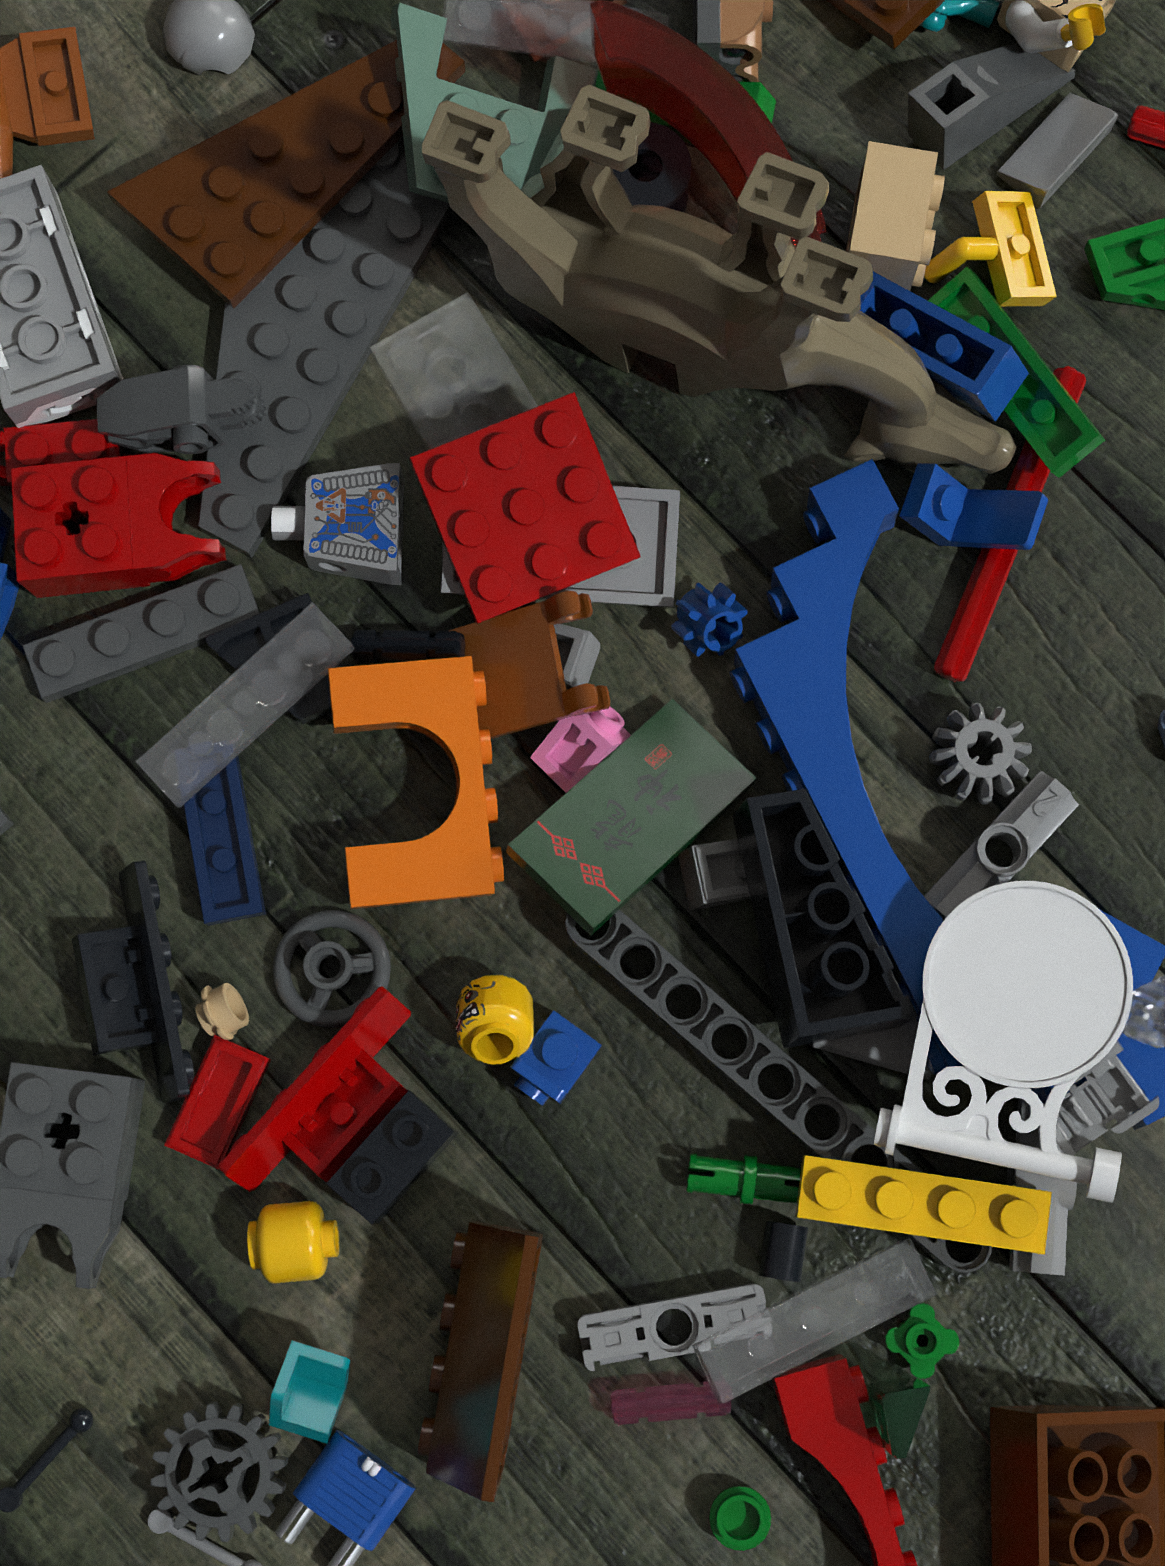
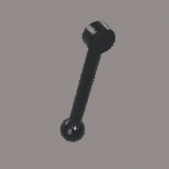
M78 1408L74 1410L69 1418L70 1424L13 1486H7L0 1490L1 1511L8 1513L20 1507L24 1491L78 1432H86L93 1425V1415L88 1409Z

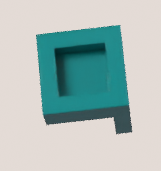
M292 1340L271 1394L269 1426L327 1444L347 1389L350 1359Z

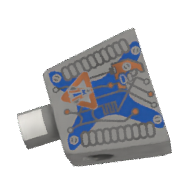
M387 463L307 477L305 506H273L271 515L273 540L304 541V558L309 568L314 571L390 585H402L405 480L400 463Z

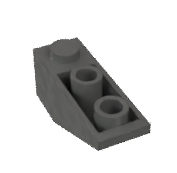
M1018 42L953 61L908 93V136L922 150L938 152L937 164L945 170L1074 79L1075 70L1071 68L1067 72L1039 53H1027Z

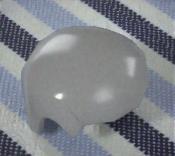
M174 0L168 7L162 31L166 50L177 63L182 64L184 68L197 75H202V72L206 70H218L226 74L233 73L251 54L255 37L249 15L235 0Z

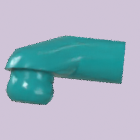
M945 0L920 26L938 32L944 27L948 15H958L986 28H990L1001 2L998 0Z

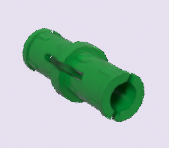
M690 1153L688 1171L712 1174L713 1177L689 1174L687 1177V1193L700 1192L740 1197V1203L753 1204V1199L797 1204L799 1187L786 1186L785 1183L799 1184L800 1167L757 1163L756 1156L745 1155L744 1161L698 1156L697 1154Z

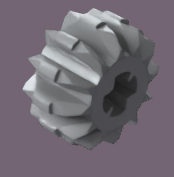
M973 703L971 705L968 719L962 713L954 710L947 717L950 729L937 728L932 736L933 740L943 748L935 750L930 754V763L934 765H948V769L942 772L937 778V782L940 786H945L954 778L959 781L960 785L956 790L955 797L960 801L966 799L972 787L976 789L977 799L982 805L988 804L992 800L993 788L998 794L1008 797L1014 791L1013 782L1010 778L1022 780L1029 772L1026 765L1017 759L1028 756L1032 752V746L1026 742H1014L1013 739L1024 729V726L1020 721H1017L1006 729L1001 724L1006 712L1003 707L998 706L989 719L985 718L984 709L980 703ZM976 742L984 744L982 751L989 748L993 756L985 765L976 763L979 756H976L974 759L969 757L968 752Z

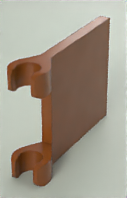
M564 591L553 595L545 601L498 615L479 624L474 622L449 630L457 631L464 635L466 645L465 656H472L473 671L483 670L487 704L486 706H477L479 730L489 729L491 739L568 717L602 711L610 707V696L607 686L599 685L595 687L594 684L585 683L568 690L566 689L554 627L556 624L591 617L593 609L589 594L581 593L578 595L575 591Z

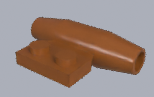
M75 27L19 33V37L0 48V179L13 175V136L37 143L39 146L95 139Z

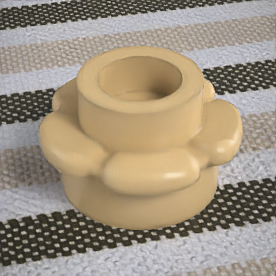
M224 983L214 989L208 985L201 990V999L203 1001L196 1005V1015L202 1028L210 1036L218 1034L224 1040H231L237 1034V1030L248 1025L249 1015L241 995L231 984Z

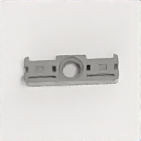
M749 1283L584 1314L578 1320V1331L585 1367L590 1371H595V1361H600V1365L643 1358L644 1352H648L649 1361L706 1351L710 1350L708 1340H712V1344L756 1337L755 1332L761 1331L762 1339L765 1340L771 1334V1326L765 1306L764 1290L756 1283ZM669 1309L684 1311L692 1323L689 1337L677 1345L663 1342L656 1331V1323L659 1316Z

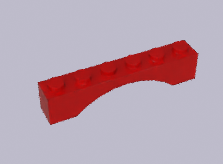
M838 1354L770 1373L788 1436L793 1442L818 1459L840 1483L859 1516L869 1542L873 1566H918L913 1551L902 1552L895 1528L905 1525V1521L894 1487L884 1490L877 1466L887 1463V1459L877 1427L866 1428L859 1404L869 1402V1396L859 1365L849 1367L847 1359L843 1355Z

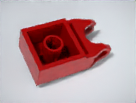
M158 453L11 468L17 582L36 598L150 586V583L177 580L202 566L226 560L225 547L221 546L219 539L198 538L190 534H180L175 532L172 526L173 514L182 501L187 497L201 493L206 488L221 483L220 470L214 462L184 461ZM88 521L87 525H80L81 523ZM80 526V533L74 535L76 528Z

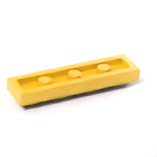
M803 1155L795 1217L1045 1255L1052 1192Z

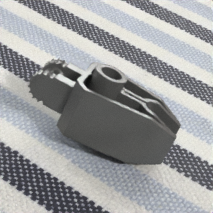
M179 365L171 370L123 379L97 398L98 432L108 435L110 443L142 453L176 451L183 454H198L223 445L225 443V430L245 428L246 425L250 427L253 424L257 425L259 421H262V417L266 415L264 411L267 408L264 406L265 402L261 397L253 392L254 390L249 383L241 378L239 380L233 378L231 381L228 378L214 380L203 367Z

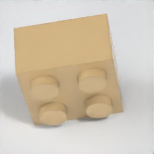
M869 141L856 190L846 251L867 259L872 264V271L910 291L911 286H922L926 265L929 266L936 234V230H932L935 211L939 210L945 176L935 175L938 152Z

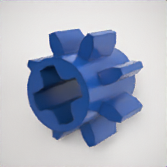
M720 582L716 585L713 592L706 589L702 584L697 583L695 589L687 592L681 600H677L678 621L674 622L671 628L684 640L683 644L696 656L699 657L703 654L706 647L721 656L725 650L731 648L743 637L741 618L745 617L748 611L735 600L736 594Z

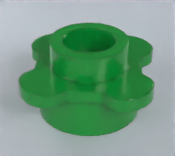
M918 1303L911 1307L910 1317L904 1319L898 1327L890 1328L887 1331L885 1343L891 1352L900 1353L910 1364L909 1368L912 1375L925 1379L934 1374L935 1364L945 1354H953L957 1351L959 1337L954 1330L945 1329L935 1318L933 1307L925 1303ZM919 1335H925L928 1338L926 1346L920 1347L917 1344L916 1340Z

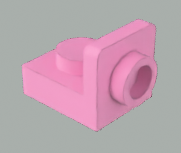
M609 707L602 711L559 720L530 758L567 793L628 739L631 734L623 727L625 722L621 715L612 707Z

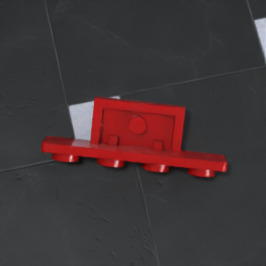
M383 986L379 987L369 998L363 1000L354 1010L351 1019L333 1039L317 1050L312 1058V1062L297 1079L275 1097L270 1109L252 1129L236 1140L231 1147L230 1153L219 1164V1170L226 1177L252 1192L288 1152L292 1150L318 1177L328 1182L408 1092L400 1082L374 1059V1056L411 1016V1011Z

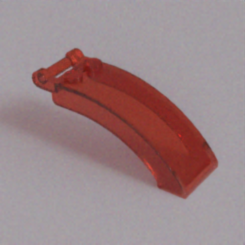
M604 0L590 3L592 50L606 92L645 107L677 129L711 163L725 182L736 203L761 155L769 152L792 161L777 131L755 100L727 70L706 52L679 33L637 11ZM820 209L816 213L815 228L808 237L822 242L820 234L826 233V226L822 210ZM791 237L792 244L797 247L799 240Z

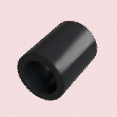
M766 1221L758 1276L801 1283L808 1227Z

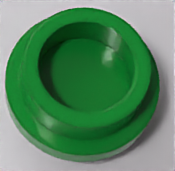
M741 1485L732 1486L721 1491L713 1500L709 1512L710 1527L716 1539L725 1547L738 1551L749 1550L759 1545L766 1538L771 1526L770 1508L764 1497L753 1488Z

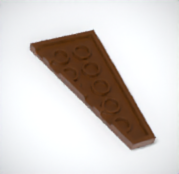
M397 40L107 191L111 201L234 309L403 136L401 117L405 115L402 83L397 81L395 59L399 57ZM442 43L436 76L439 79L455 83L466 72L465 61Z

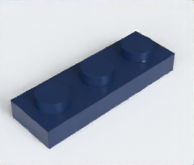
M233 740L175 751L204 924L211 926L266 915L236 743Z

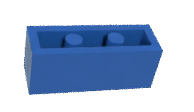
M873 271V281L869 289L860 296V311L897 334L909 344L921 358L930 378L942 385L957 401L996 422L1029 374L1012 346Z

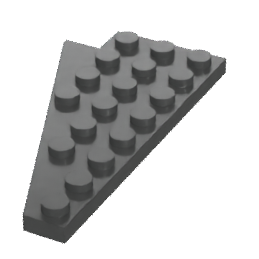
M403 136L234 309L225 302L216 380L228 378L231 381L233 378L236 380L241 378L243 381H247L253 388V392L257 393L265 402L264 406L267 409L264 411L266 415L262 417V421H259L257 425L253 424L251 427L246 425L245 428L225 430V443L218 448L208 449L206 462H214L220 470L221 483L203 490L199 528L202 533L214 539H219L221 543L251 559L271 526L273 506H283L453 211L449 203L409 191Z

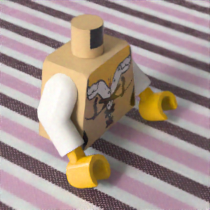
M1004 0L997 20L1000 27L1012 34L1025 52L1039 53L1061 69L1069 72L1081 53L1092 45L1094 36H1100L1105 33L1104 20L1112 10L1116 0Z

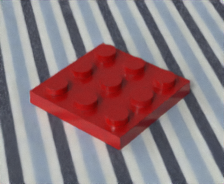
M575 392L409 459L476 624L641 557Z

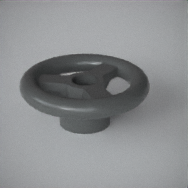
M341 910L319 911L297 921L280 940L273 960L274 985L285 1007L300 1020L323 1028L343 1027L351 1019L354 1010L363 1000L369 998L381 986L387 990L391 974L389 951L380 933L362 917ZM330 927L348 930L357 935L366 944L370 953L351 956L343 946L336 942H322L315 931ZM299 944L307 952L303 962L305 976L314 985L308 1003L297 993L291 979V960ZM330 957L338 958L341 965L339 973L332 978L323 977L320 970L323 961ZM373 972L368 989L358 1001L342 1009L326 1010L333 990L344 986L349 981L351 975Z

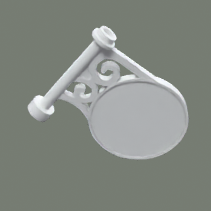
M1013 881L981 890L959 904L945 918L928 948L923 970L924 998L903 1105L895 1104L893 1110L881 1108L874 1145L886 1147L885 1154L893 1155L895 1144L897 1143L1087 1184L1086 1198L1113 1203L1120 1173L1122 1153L1097 1147L1095 1148L1093 1159L1061 1153L1056 1144V1124L1061 1104L1070 1087L1081 1074L1090 1070L1109 1053L1119 1039L1128 1020L1133 997V975L1126 947L1116 928L1106 915L1086 898L1064 887L1039 881ZM933 1029L948 1052L963 1065L946 1067L937 1073L933 1082L934 1096L940 1104L946 1107L959 1104L960 1098L957 1095L947 1094L945 1090L949 1080L960 1079L968 1084L972 1094L969 1106L958 1115L948 1117L936 1115L927 1108L923 1100V1078ZM980 1077L1008 1087L995 1092L986 1104L985 1084ZM1053 1086L1043 1107V1103L1037 1094L1030 1088ZM1015 1097L1023 1099L1030 1106V1117L1027 1120H1021L1020 1113L1014 1111L1009 1116V1124L1012 1129L1019 1133H1029L1040 1125L1041 1148L1008 1142L1003 1139L998 1128V1114L1004 1102Z

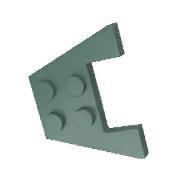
M400 2L391 9V28L396 30L399 56L395 59L397 81L402 83L405 111L401 121L409 191L449 203L446 190L434 166L426 164L422 154V143L439 103L446 100L505 122L511 136V145L500 156L503 163V172L519 189L531 177L541 173L540 167L557 135L560 134V129L566 119V115H568L581 88L589 84L595 87L598 69L556 55L548 59L538 109L534 110L437 78L436 73L447 18Z

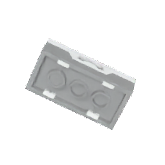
M42 164L0 179V400L4 411L15 425L20 428L28 425L44 424L97 405V398L123 380L59 196Z

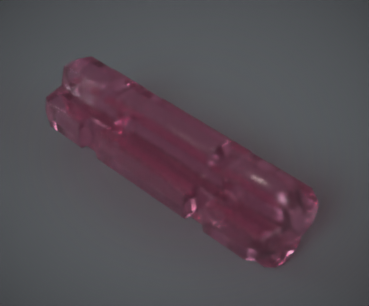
M719 1380L703 1382V1387L695 1388L693 1383L645 1387V1392L636 1393V1388L615 1390L611 1394L612 1419L618 1425L639 1423V1418L647 1417L648 1422L697 1418V1413L705 1412L706 1417L724 1416L731 1412L730 1388L727 1382Z

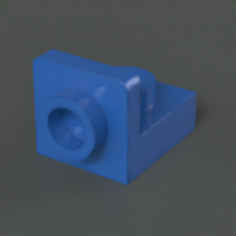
M553 1010L534 1036L529 1049L519 1058L517 1057L510 1066L513 1071L520 1075L514 1086L541 1106L545 1104L549 1097L561 1104L602 1045Z

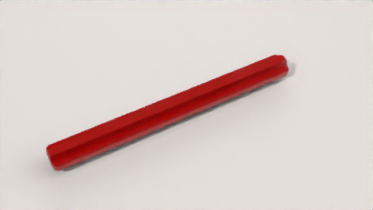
M1069 366L1055 369L1053 374L1078 404L1086 384V376ZM1027 440L1006 490L1040 491L1042 493L1050 470ZM981 549L934 665V672L939 676L953 682H963L966 680L1018 550Z

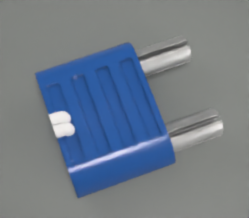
M336 1430L294 1490L293 1494L298 1500L275 1532L279 1539H281L305 1505L307 1509L284 1542L293 1544L315 1512L347 1536L327 1566H338L355 1542L357 1543L356 1547L342 1565L353 1566L364 1549L369 1551L375 1549L416 1487L406 1477L342 1431Z

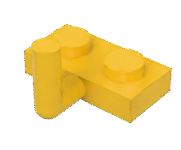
M984 191L972 201L981 237L958 238L932 258L929 266L926 265L925 279L930 283L936 284L967 260H987L996 300L1001 307L1044 306L1057 297L1031 192Z

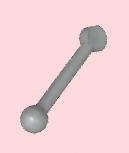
M157 1508L148 1517V1526L154 1533L163 1534L168 1531L227 1566H262L261 1563L254 1559L244 1561L206 1538L203 1541L196 1540V1533L185 1526L177 1530L173 1527L175 1521L170 1509L160 1511Z

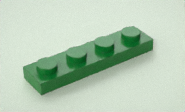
M969 267L964 268L928 300L1012 346L1029 374L1004 411L1052 474L1060 478L1105 441L1104 437Z

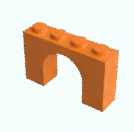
M472 656L328 668L334 734L383 729H408L419 732L432 739L443 749L453 766L456 777V797L453 808L446 821L434 832L413 841L345 847L350 909L482 897L495 894L494 883L504 882V867L501 847H490L488 824L498 823V806L495 787L485 788L483 765L492 764V745L489 729L479 730L477 706H486L487 704L483 670L473 671Z

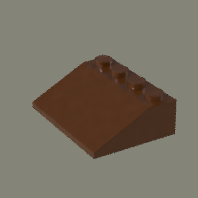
M471 1221L469 1222L468 1232H456L450 1268L461 1270L457 1295L446 1293L439 1330L449 1331L450 1335L446 1356L435 1355L429 1392L439 1394L435 1419L424 1417L419 1439L418 1455L428 1456L427 1474L479 1500L494 1502L503 1477L544 1233Z
M1078 1405L990 1407L992 1566H1165V1407Z

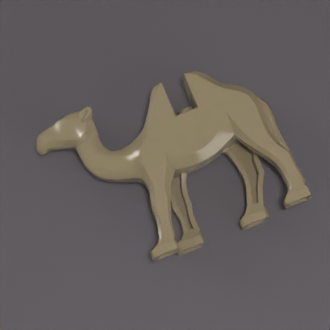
M590 84L582 87L560 129V134L557 135L540 167L541 173L531 177L519 189L503 172V163L500 156L511 145V136L505 122L449 100L439 103L422 143V154L425 163L434 166L446 190L450 208L465 220L487 245L488 257L496 279L508 294L551 320L609 365L629 373L638 352L642 351L675 364L680 394L691 397L728 388L776 391L803 385L838 386L869 399L860 433L845 454V458L852 462H867L871 459L876 461L888 458L911 471H915L917 463L959 464L989 474L1006 468L1011 462L1016 445L1009 431L971 413L942 385L930 378L921 358L909 344L897 334L860 311V296L869 289L873 281L872 264L863 257L808 237L815 228L816 213L825 205L829 193V182L821 172L769 152L761 155L737 200L738 212L736 215L739 229L732 235L715 224L684 212L663 206H632L612 169L624 172L637 162L638 146L648 136L650 127V115L643 106ZM791 237L799 240L797 247L792 244Z

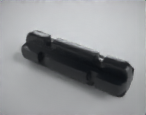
M356 630L351 640L352 658L356 661L379 663L381 658L383 661H387V663L464 657L466 647L464 635L457 631H437L436 635H434L433 632L384 630L381 635V632H376V630Z

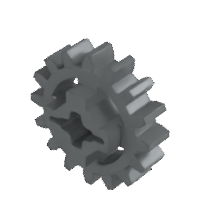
M211 1402L207 1405L206 1419L204 1420L194 1409L183 1414V1420L187 1430L184 1431L173 1425L167 1428L163 1434L173 1445L172 1448L158 1449L153 1454L155 1461L165 1465V1471L151 1478V1486L166 1487L168 1495L157 1506L160 1511L173 1506L177 1508L180 1513L173 1525L177 1530L184 1527L190 1521L196 1523V1540L203 1541L212 1528H217L221 1542H228L233 1538L234 1524L237 1523L247 1535L257 1528L256 1519L253 1514L254 1511L262 1516L269 1517L276 1509L272 1501L267 1498L268 1493L282 1494L286 1489L287 1484L281 1479L275 1478L274 1471L285 1467L288 1464V1457L273 1456L271 1448L282 1437L279 1432L264 1437L259 1431L266 1418L262 1413L249 1422L243 1420L244 1404H234L228 1415L223 1416L219 1402ZM223 1429L235 1432L247 1440V1442L241 1446L225 1442L221 1439L218 1431L214 1432V1430ZM190 1444L189 1451L193 1457V1463L189 1477L181 1480L182 1457ZM238 1457L243 1459V1461L232 1468L233 1471L227 1475L226 1482L221 1478L213 1482L209 1480L202 1485L198 1484V1481L208 1474L207 1471L214 1466V1461L219 1464L227 1460L231 1462ZM259 1461V1483L253 1497L250 1499L249 1494L251 1492L246 1485V1480L250 1467ZM197 1498H203L217 1502L221 1511H226V1513L205 1510L193 1501Z

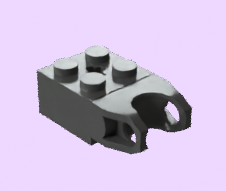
M11 1062L0 1127V1278L14 1277L19 1259L27 1249L30 1238L38 1229L49 1224L65 1233L71 1243L72 1259L76 1268V1287L96 1288L103 1259L120 1231L124 1201L128 1198L145 1080ZM72 1116L71 1124L79 1125L80 1134L78 1139H69L66 1145H64V1139L60 1138V1129L62 1124H66L69 1117Z

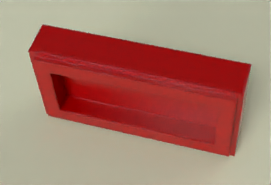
M214 1035L190 1087V1093L185 1098L164 1146L219 1170V1164L230 1153L231 1147L236 1140L272 1059Z

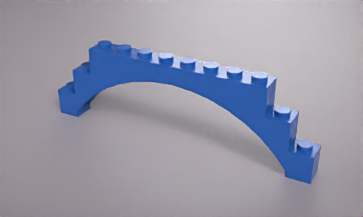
M871 459L809 489L808 510L803 512L804 521L816 543L824 541L825 544L773 568L771 578L772 589L766 591L767 598L777 619L781 623L789 620L790 623L736 648L734 659L736 669L730 671L729 674L742 702L746 703L752 700L762 719L756 722L755 725L766 750L770 755L779 752L788 772L782 774L787 791L806 789L840 858L838 864L851 890H856L866 910L863 915L878 945L884 946L894 966L891 971L904 997L908 995L918 1015L915 1019L919 1023L924 998V962L931 941L944 920L917 889L881 829L862 781L852 743L846 697L847 641L853 603L862 573L881 533L894 528L899 507L876 464ZM933 1029L926 1062L932 1074L936 1075L946 1067L963 1066L948 1052ZM1121 1033L1118 1041L1124 1049L1117 1054L1118 1058L1148 1099L1151 1100L1158 1095L1160 1101L1156 1111L1132 1126L1136 1130L1165 1117V1044ZM1083 1077L1081 1080H1079L1078 1082L1075 1081L1074 1083L1078 1087L1079 1085L1087 1081V1079ZM1053 1086L1030 1089L1045 1104Z

